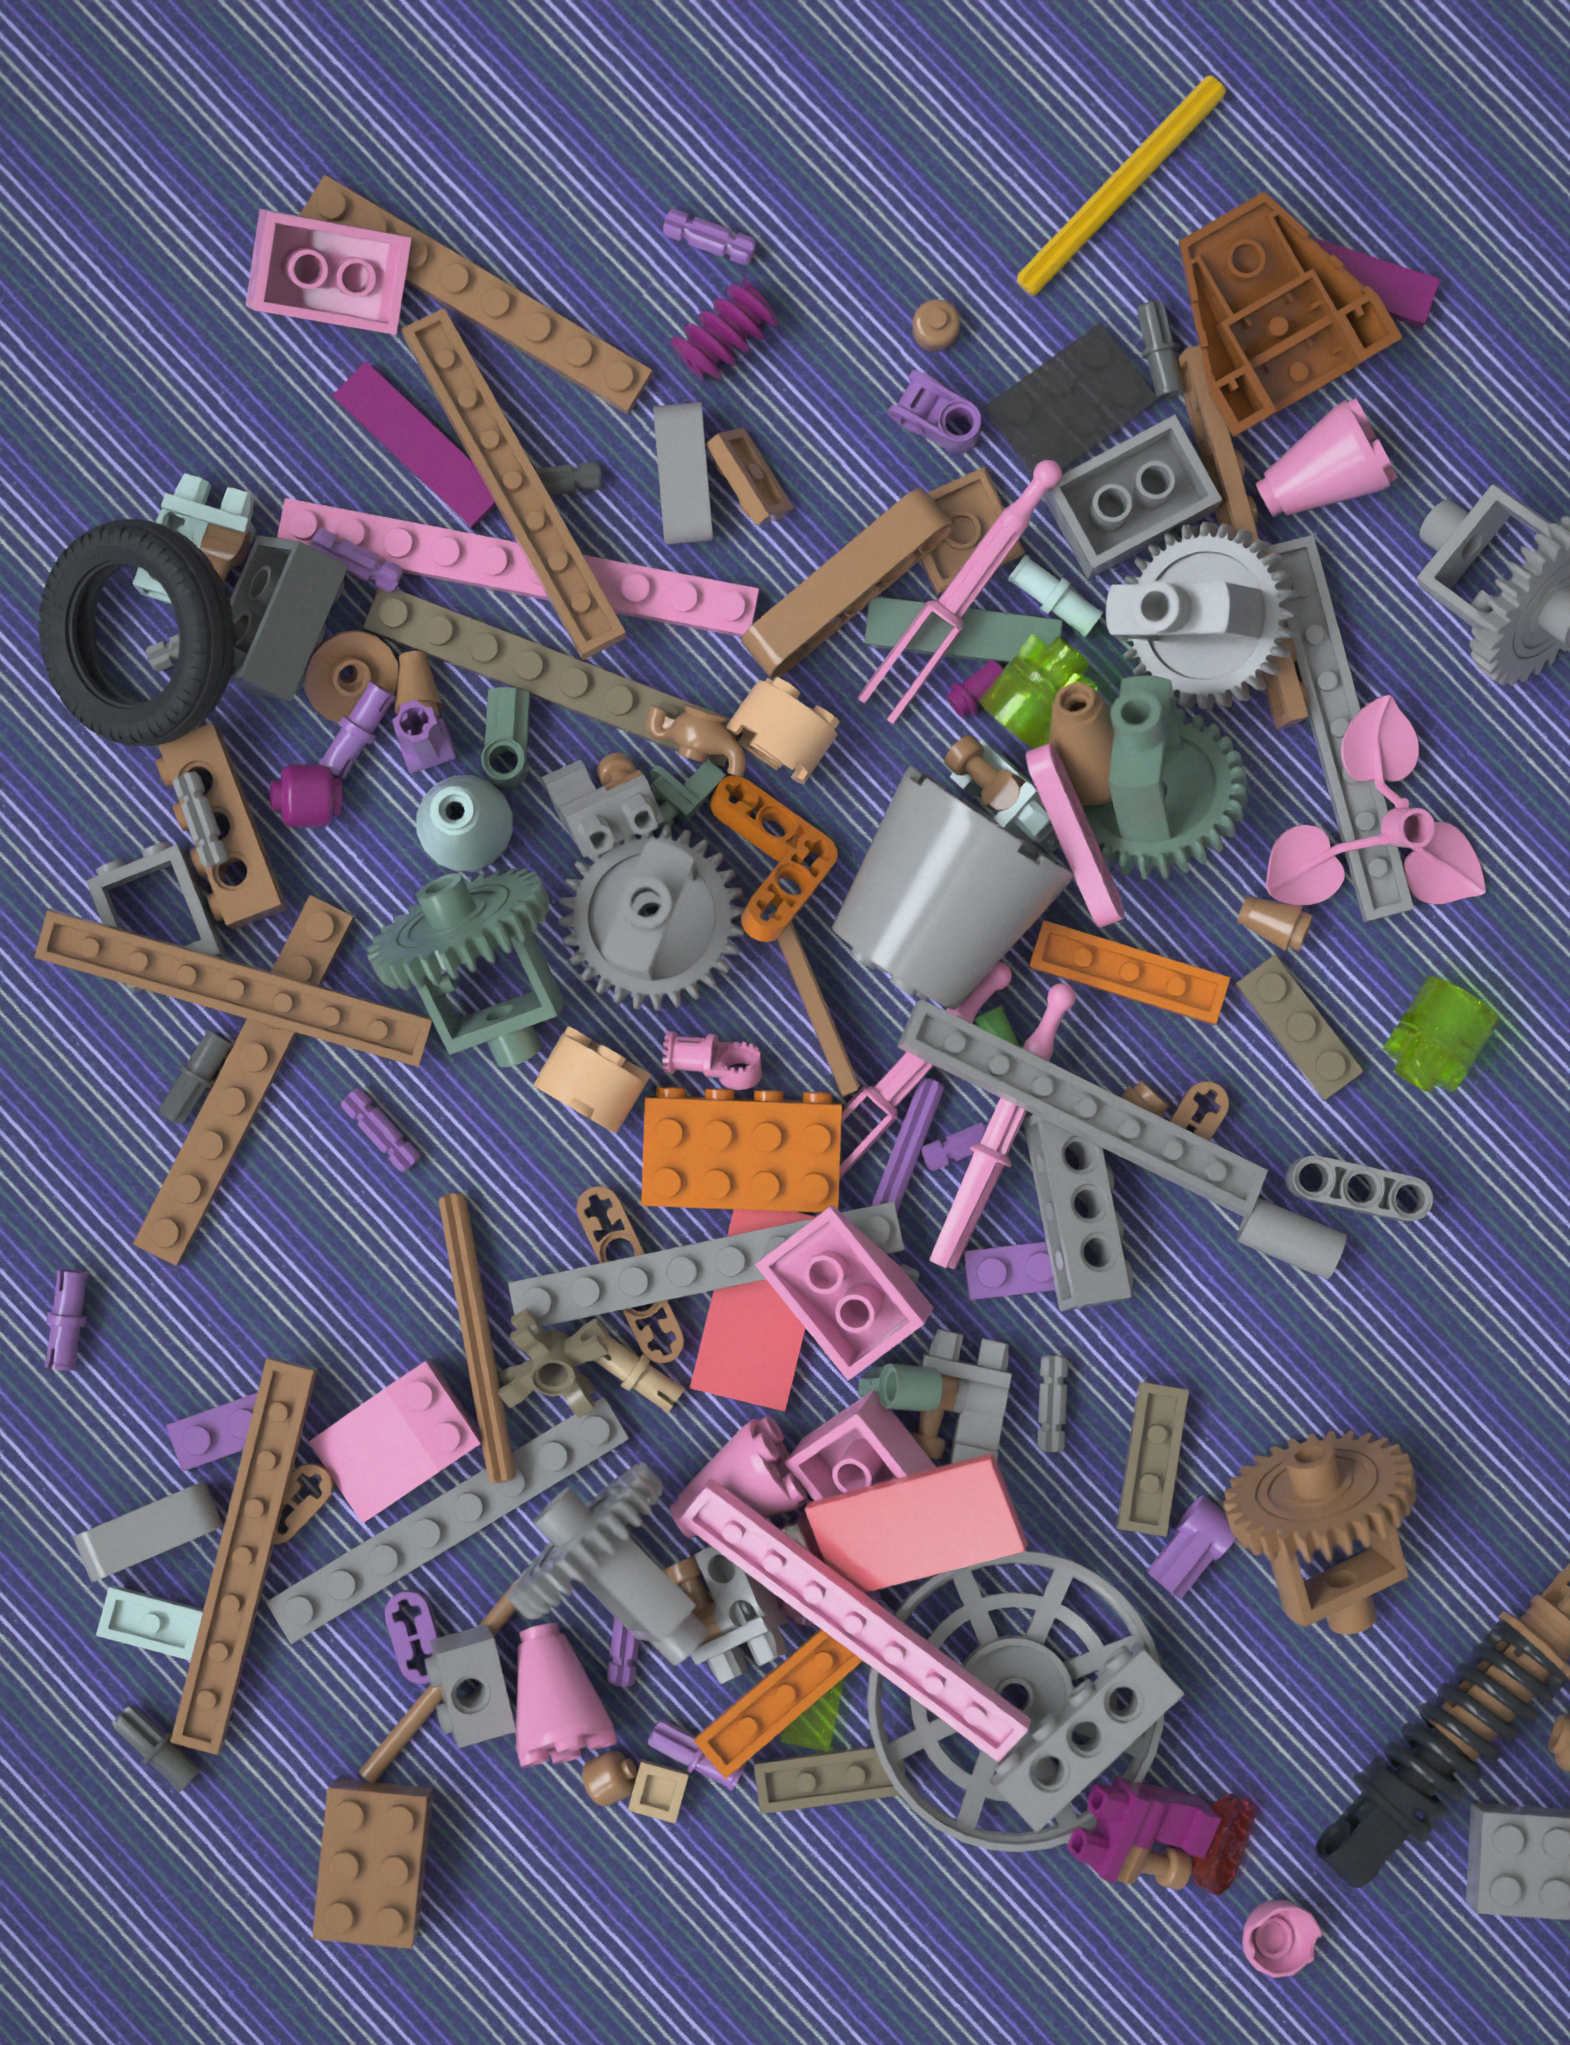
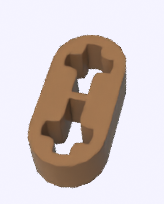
M1211 1081L1200 1082L1191 1086L1186 1091L1168 1121L1184 1129L1188 1125L1194 1129L1192 1133L1210 1141L1227 1113L1229 1098L1219 1084ZM1211 1091L1215 1094L1213 1103L1218 1107L1215 1114L1213 1112H1206L1198 1123L1193 1121L1192 1117L1199 1106L1193 1100L1195 1094L1203 1096Z
M312 1462L304 1464L292 1472L283 1509L289 1504L294 1511L285 1520V1524L289 1528L288 1531L285 1533L281 1529L277 1530L275 1545L285 1543L293 1538L331 1498L334 1493L335 1482L324 1465ZM304 1474L310 1478L315 1474L320 1475L323 1479L319 1483V1488L323 1492L322 1495L319 1497L313 1493L300 1503L295 1496L305 1485L300 1479L301 1476Z

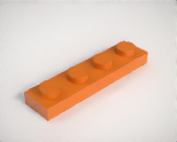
M1045 920L1042 921L1028 966L1029 969L1211 1025L1217 1024L1231 978Z
M819 1629L697 1734L693 1741L720 1774L727 1779L863 1660L824 1630Z

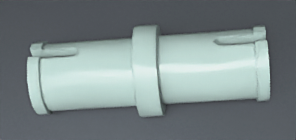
M1028 555L1023 557L1007 579L1042 604L1040 607L1042 611L1046 614L1052 611L1079 631L1083 637L1089 633L1103 614L1102 610H1098L1068 587L1070 585L1069 581L1065 578L1059 581L1032 561Z

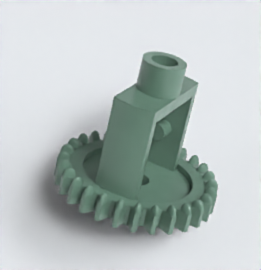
M1148 675L1124 678L1121 680L1120 695L1113 703L1110 713L1114 729L1108 779L1112 801L1106 804L1083 806L1082 808L1108 869L1119 861L1121 875L1127 877L1136 865L1140 868L1142 879H1148L1152 867L1158 866L1162 877L1168 878L1170 864L1175 863L1183 873L1189 872L1187 858L1192 856L1201 864H1205L1207 862L1205 847L1221 852L1223 844L1220 835L1232 838L1235 836L1236 832L1233 821H1243L1244 813L1241 804L1248 802L1246 787H1244L1247 786L1245 769H1243L1240 753L1234 750L1230 737L1224 736L1221 738L1220 729L1216 724H1211L1205 731L1204 719L1198 714L1187 725L1185 711L1181 708L1177 710L1172 681L1170 679Z
M512 868L504 874L502 869L497 870L488 878L485 873L480 874L471 883H468L467 879L463 880L462 875L458 873L448 874L427 883L416 894L420 905L408 907V914L395 916L393 918L394 924L382 927L380 929L382 934L373 937L372 941L374 944L368 946L369 953L367 957L376 975L383 984L389 985L393 989L401 987L404 990H409L412 984L416 986L449 1055L487 1042L497 1065L500 1067H511L530 1059L542 1047V1043L533 1025L558 1016L564 1006V998L533 934L537 931V923H543L545 915L549 912V897L540 877L537 876L535 871L529 873L528 869H523L518 872L516 868ZM510 938L535 991L457 1018L446 994L457 990L455 980L458 978V966L464 963L472 972H475V959L478 956H485L487 961L493 963L494 955L492 949L501 947L504 952L510 953L511 945L508 939ZM444 970H447V971H448L447 973H444V974H441V975H440V973H441L442 971H444Z

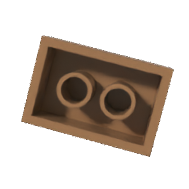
M335 1778L327 1787L312 1933L313 1940L406 1949L413 1948L419 1935L433 1795L432 1787L380 1782L372 1784L369 1781Z

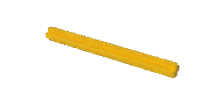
M1211 75L1206 76L1019 272L1017 282L1022 289L1032 296L1036 295L1224 98L1226 89L1221 82Z

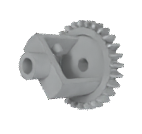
M1492 484L1469 513L1451 500H1444L1436 505L1427 515L1420 529V539L1436 550L1437 553L1418 575L1417 582L1419 587L1473 627L1472 634L1475 636V639L1470 641L1471 657L1477 668L1492 680L1503 686L1506 683L1513 686L1518 679L1522 682L1527 681L1531 672L1538 675L1545 661L1551 665L1554 663L1559 649L1565 652L1570 647V517H1562L1561 525L1551 523L1496 484ZM1511 515L1536 533L1534 538L1539 545L1538 550L1534 552L1528 547H1521V552L1525 556V563L1521 566L1508 562L1507 566L1513 573L1512 579L1508 581L1500 578L1495 579L1496 585L1503 591L1502 594L1494 597L1481 590L1471 604H1469L1452 592L1451 588Z
M1202 522L1200 534L1195 526L1183 525L1182 539L1177 533L1170 531L1165 533L1164 540L1167 549L1160 544L1151 543L1148 545V549L1154 560L1151 562L1138 557L1135 559L1134 562L1143 573L1142 576L1126 575L1124 580L1129 584L1111 585L1108 592L1106 619L1110 635L1118 636L1119 641L1134 642V646L1124 653L1123 657L1125 660H1142L1134 669L1133 674L1135 676L1151 675L1170 679L1175 700L1180 695L1179 704L1181 707L1193 708L1196 700L1199 708L1204 710H1212L1215 700L1219 707H1232V693L1239 701L1249 700L1248 684L1256 690L1267 688L1262 676L1263 671L1276 676L1281 673L1273 661L1274 656L1290 658L1292 653L1280 644L1282 639H1297L1298 636L1297 632L1285 627V622L1300 618V612L1286 609L1285 606L1286 603L1299 597L1298 591L1282 590V586L1293 576L1291 572L1285 570L1274 572L1283 558L1275 553L1264 557L1269 543L1258 539L1251 544L1253 533L1241 529L1235 535V526L1222 523L1217 533L1214 523Z
M667 824L664 825L659 838H654L652 831L643 834L641 839H636L632 835L624 839V843L621 845L618 842L613 844L612 849L608 850L605 854L602 853L597 856L591 854L595 862L592 866L577 860L574 865L584 876L583 880L567 878L565 881L566 886L577 894L576 897L560 898V905L572 910L573 914L560 918L559 925L574 929L575 932L561 940L564 947H580L569 960L572 965L589 963L580 976L585 982L598 975L601 976L596 988L598 994L602 995L609 988L615 986L614 1003L620 1005L628 993H632L634 1009L640 1010L646 996H650L655 1011H661L663 997L668 995L674 1006L678 1008L681 1007L682 990H686L696 1001L700 998L697 982L701 981L713 989L717 985L710 971L715 969L726 974L730 971L729 966L721 958L722 954L738 956L740 952L736 946L728 941L730 937L744 936L745 933L743 928L731 923V920L740 918L745 909L730 905V902L743 895L742 889L725 888V885L735 877V872L733 869L717 872V868L724 859L723 855L719 852L705 859L704 856L709 845L708 841L703 839L695 847L690 848L691 833L686 829L677 841H672L671 826ZM648 908H660L651 917H641L642 913Z
M640 1462L635 1464L630 1470L627 1469L619 1478L616 1477L607 1488L604 1487L593 1501L590 1500L587 1504L569 1487L566 1488L533 1521V1524L550 1542L531 1561L532 1564L521 1573L522 1576L513 1584L514 1587L508 1592L509 1595L507 1596V1599L528 1619L540 1618L543 1613H549L551 1610L550 1604L554 1606L560 1605L561 1598L557 1593L558 1591L566 1595H572L573 1588L569 1583L575 1578L638 1640L649 1641L673 1666L686 1659L700 1645L709 1632V1629L691 1612L696 1607L693 1601L629 1538V1534L624 1528L628 1523L633 1526H640L641 1520L637 1512L639 1511L645 1515L650 1514V1505L657 1504L658 1497L662 1495L663 1484L661 1480L645 1463Z

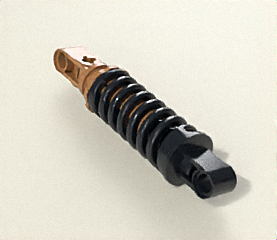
M1570 1563L1555 1577L1554 1581L1541 1595L1535 1594L1529 1601L1531 1608H1528L1520 1618L1504 1611L1498 1616V1622L1484 1638L1491 1646L1480 1643L1472 1649L1474 1660L1478 1666L1474 1667L1467 1663L1459 1664L1455 1668L1454 1673L1460 1686L1456 1687L1445 1682L1437 1688L1438 1698L1443 1704L1441 1707L1430 1702L1423 1703L1420 1706L1419 1714L1430 1731L1413 1722H1407L1402 1726V1735L1412 1748V1751L1393 1741L1388 1742L1384 1746L1385 1757L1395 1768L1393 1772L1387 1769L1388 1766L1377 1756L1360 1774L1356 1773L1352 1777L1361 1794L1338 1820L1321 1834L1315 1847L1316 1855L1352 1888L1363 1887L1372 1881L1378 1874L1381 1866L1408 1837L1425 1845L1429 1840L1427 1837L1430 1835V1832L1437 1826L1427 1815L1439 1821L1444 1820L1447 1816V1808L1436 1795L1437 1791H1441L1453 1800H1462L1465 1796V1788L1454 1776L1456 1770L1470 1780H1480L1483 1776V1769L1476 1760L1482 1755L1490 1761H1497L1501 1756V1750L1494 1740L1499 1735L1511 1742L1518 1738L1519 1731L1512 1720L1517 1715L1528 1722L1536 1718V1709L1529 1701L1534 1696H1537L1541 1700L1549 1702L1554 1698V1690L1551 1686L1559 1691L1564 1684L1570 1681V1665L1567 1662L1570 1659V1586L1567 1585L1570 1582ZM1420 1810L1427 1814L1423 1819L1417 1815Z

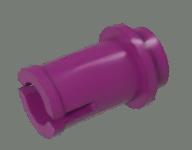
M991 659L983 668L960 685L953 683L950 686L951 692L946 695V699L961 718H965L969 714L975 716L978 714L977 708L1000 689L1008 686L1010 681L1004 670Z

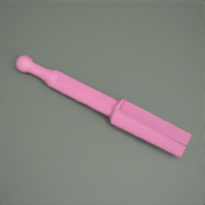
M1043 460L1036 465L1033 472V480L1014 503L1001 512L938 601L931 600L925 603L859 694L858 699L865 704L931 611L935 612L954 627L888 716L887 720L892 724L897 722L964 630L962 617L1028 528L1031 515L1048 489L1054 488L1060 483L1062 470L1057 462Z
M998 962L955 1010L946 1008L945 1011L973 1024L977 1012L996 990H1002L1009 985L1012 978L1009 966L1003 962ZM906 1052L874 1087L863 1086L842 1109L841 1124L867 1096L888 1115L842 1163L839 1171V1180L897 1119L896 1107L935 1065Z
M1059 983L1052 986L1048 992V1007L1036 1031L1026 1040L1023 1046L1024 1050L1048 1062L1053 1054L1054 1038L1062 1017L1075 1003V991L1070 985ZM1000 1098L981 1143L974 1144L969 1148L974 1151L973 1157L929 1259L930 1261L945 1268L956 1269L1004 1165L1010 1168L1012 1166L1007 1155L1027 1110Z

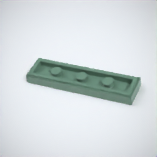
M876 597L869 603L864 646L892 650L925 603ZM969 608L962 617L964 630L944 656L988 662L992 659L999 664L1055 671L1057 668L1062 620ZM931 611L903 651L933 655L954 626Z

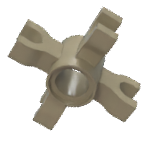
M528 1308L512 1316L511 1323L517 1330L511 1333V1340L520 1350L527 1353L531 1359L521 1365L511 1366L499 1373V1379L505 1385L499 1389V1397L511 1408L523 1401L532 1391L537 1390L548 1396L563 1395L567 1404L578 1418L594 1410L595 1403L589 1395L595 1393V1386L586 1376L580 1374L575 1367L587 1361L597 1360L608 1354V1347L602 1341L608 1337V1331L596 1318L585 1324L576 1334L570 1337L561 1331L544 1332L538 1320Z

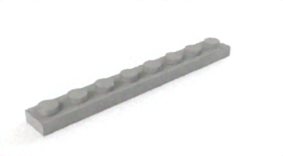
M1314 535L1268 546L1269 554H1279L1283 558L1274 572L1285 570L1291 572L1293 576L1282 586V590L1298 591L1299 597L1286 603L1285 606L1286 609L1300 612V618L1285 622V627L1298 633L1297 639H1293L1297 654L1294 664L1299 682L1302 681L1305 684L1309 694L1310 705L1307 713L1342 843L1378 836L1381 834L1382 819L1388 812L1384 795L1376 789L1374 779L1369 781L1353 780L1344 768L1341 757V746L1345 731L1361 709ZM1390 844L1375 845L1345 852L1363 922L1414 909L1398 847Z
M922 999L915 1003L898 1043V1048L1243 1217L1252 1214L1267 1175V1169Z
M894 1202L842 1212L848 1220L886 1254L904 1250ZM813 1219L510 1282L508 1286L514 1315L528 1308L536 1317L540 1326H546L764 1280L766 1278L755 1264Z
M604 1396L594 1402L595 1409L580 1418L574 1414L513 1451L515 1479L498 1484L490 1483L485 1468L266 1601L290 1644L630 1439L606 1397Z

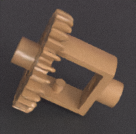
M1329 1431L1323 1440H1318L1315 1434H1309L1307 1441L1299 1443L1295 1439L1288 1440L1289 1449L1283 1450L1276 1446L1271 1447V1457L1256 1455L1253 1457L1255 1466H1242L1240 1468L1242 1476L1232 1477L1230 1479L1232 1488L1225 1489L1224 1492L1226 1500L1223 1501L1233 1536L1238 1539L1242 1547L1250 1548L1255 1555L1262 1554L1264 1550L1271 1563L1283 1610L1291 1620L1307 1627L1326 1617L1329 1628L1339 1634H1355L1370 1628L1377 1619L1372 1594L1409 1577L1396 1529L1401 1526L1402 1516L1407 1517L1410 1515L1411 1505L1416 1501L1417 1484L1408 1454H1402L1401 1447L1398 1444L1390 1446L1388 1438L1383 1437L1374 1442L1372 1433H1367L1356 1440L1354 1431H1348L1341 1439H1336L1335 1432ZM1354 1539L1360 1540L1366 1548L1372 1546L1371 1549L1303 1581L1296 1556L1297 1550H1302L1305 1561L1311 1563L1316 1549L1321 1548L1326 1559L1331 1561L1335 1545H1340L1349 1556L1352 1555V1540Z

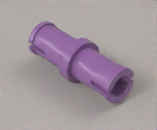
M371 680L368 682L367 688L350 715H343L338 724L342 728L323 758L318 762L320 765L329 767L333 774L343 779H346L347 773L366 743H373L376 735L373 733L391 703L397 698L393 693Z
M59 1268L56 1271L57 1280L53 1311L47 1312L46 1323L51 1324L44 1367L73 1371L77 1369L76 1359L80 1328L86 1326L87 1316L82 1315L89 1272Z

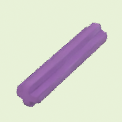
M924 1077L917 1084L872 1206L894 1202L896 1212H898L944 1090L942 1083Z

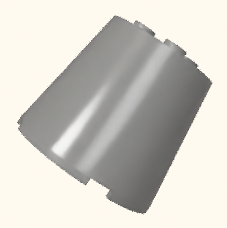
M909 765L835 919L832 930L853 947L850 952L853 957L872 969L878 968L885 973L889 972L892 974L889 981L912 997L917 995L924 1000H927L929 997L937 1003L955 1010L1070 884L1074 874L1063 865H1057L1054 858L1034 844L1026 842L1003 828L992 816L965 798L962 802L945 791L946 787Z

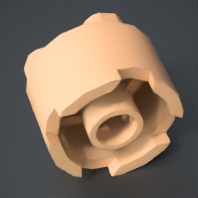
M776 677L774 681L769 678L765 681L758 680L725 729L731 735L742 733L743 735L738 743L776 771L782 765L795 770L791 778L798 783L805 784L838 734L835 729L840 721L817 705L814 709H811L799 702L797 698L801 693L781 678Z
M567 1026L538 1074V1078L533 1086L616 1134L633 1108L651 1074L627 1061L609 1048L592 1042V1039Z

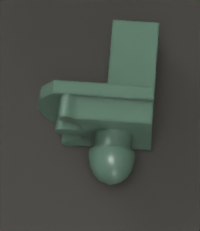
M707 759L706 763H703L687 782L682 785L663 767L654 766L649 771L654 780L650 788L654 798L661 803L658 807L664 819L663 822L658 824L657 828L663 829L665 824L672 825L675 817L686 824L714 793L719 782L726 775Z

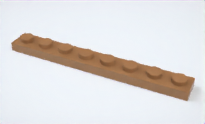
M326 175L323 176L300 213V216L411 237L405 277L407 284L629 415L653 376V371Z
M445 308L402 328L404 340L582 660L626 639L624 628Z
M1199 345L1189 347L1177 358L1182 383L1186 391L1183 394L1201 462L1222 498L1215 511L1219 526L1222 523L1235 526V535L1241 529L1252 532V544L1259 539L1255 526L1258 514L1256 504L1251 496H1247L1242 480L1245 474L1244 461L1241 453L1238 450H1234L1229 433L1230 430L1209 395ZM1267 548V551H1266L1264 557L1267 556V555H1269L1268 548ZM1282 639L1280 643L1292 653L1290 658L1274 656L1273 658L1281 673L1276 676L1264 671L1262 672L1267 686L1265 692L1276 730L1294 726L1308 717L1309 694L1305 684L1302 681L1299 682L1294 666L1297 654L1293 639Z
M310 895L271 972L322 986L356 918ZM247 1018L133 1245L175 1266H180L297 1032Z
M51 908L47 910L34 958L416 1067H419L432 1023L431 1017Z
M274 1357L266 1358L171 1743L218 1755L223 1750L318 1370L316 1368Z

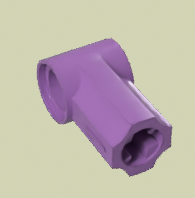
M417 700L400 705V712L392 722L410 774L457 759L443 717L438 719L432 707H425Z
M1201 1495L1189 1507L1176 1526L1178 1532L1162 1549L1161 1553L1146 1571L1180 1600L1212 1559H1219L1236 1539L1231 1532L1226 1512L1205 1495Z

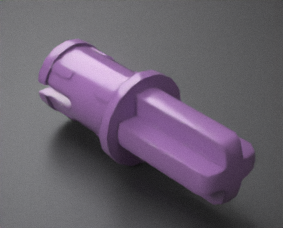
M659 1720L656 1723L648 1741L652 1748L688 1766L686 1771L690 1774L694 1769L728 1787L727 1789L731 1791L734 1789L745 1768L746 1762L725 1779L694 1743V1735L666 1720Z

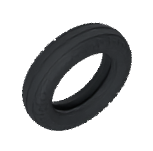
M141 519L115 520L98 525L76 538L55 562L43 590L45 594L42 595L40 604L39 639L40 644H43L41 649L46 671H49L48 676L57 695L60 696L65 707L82 725L110 741L129 746H155L183 737L197 728L214 711L227 688L230 679L229 673L232 672L235 657L233 646L236 644L235 623L232 622V618H234L228 594H225L226 588L221 577L205 553L189 538L168 526L153 521ZM128 564L146 570L162 585L174 608L179 630V652L174 673L165 689L147 702L130 697L113 682L100 658L95 636L96 608L102 589L107 580L117 570Z

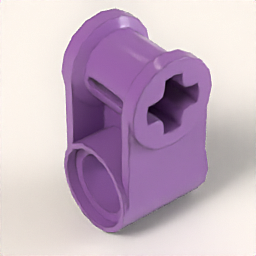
M913 370L908 377L911 383L898 404L891 405L887 414L900 426L915 434L924 436L951 453L964 454L971 451L978 444L981 434V415L978 408L970 401L945 388L931 376ZM955 418H963L971 423L972 429L965 435L957 436L951 434L947 430L946 425Z

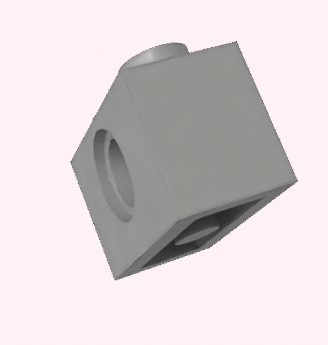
M487 1624L430 1640L429 1643L433 1657L424 1660L431 1687L440 1686L444 1703L436 1705V1711L443 1735L451 1733L457 1747L461 1748L516 1732L495 1640ZM466 1679L479 1680L477 1690L471 1695L460 1696L456 1694V1689L462 1681Z

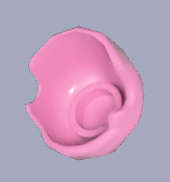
M1268 1900L1257 1906L1246 1920L1242 1935L1243 1952L1253 1967L1273 1978L1292 1976L1302 1969L1306 1963L1314 1961L1316 1940L1322 1936V1932L1312 1913L1288 1900Z

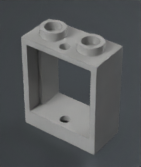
M169 842L155 844L142 851L144 858L129 864H125L124 860L107 863L96 869L98 876L86 880L102 923L123 929L108 890L172 865L201 940L184 947L222 958L228 957L187 851L178 844L172 847ZM126 984L128 990L136 993L146 990Z

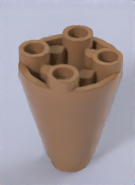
M1074 682L1063 686L1056 694L1052 705L1047 744H1054L1058 750L1082 807L1106 804L1112 801L1108 784L1114 741V729L1110 715L1112 707L1097 691L1087 684Z

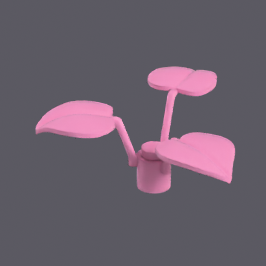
M1384 695L1373 700L1356 714L1346 729L1342 740L1341 757L1344 768L1353 780L1369 781L1374 779L1376 789L1395 805V808L1388 811L1382 819L1381 834L1336 844L1330 848L1327 834L1318 827L1298 825L1286 830L1279 836L1271 850L1266 879L1268 894L1280 902L1292 905H1311L1322 902L1331 897L1344 881V868L1335 855L1351 850L1386 844L1394 847L1411 848L1413 850L1406 857L1403 869L1409 891L1418 900L1429 904H1446L1459 899L1484 894L1486 887L1479 860L1464 834L1451 824L1434 822L1432 816L1423 809L1409 808L1408 799L1401 798L1385 784L1384 780L1390 782L1400 781L1411 773L1419 757V744L1412 724L1398 708L1391 695Z

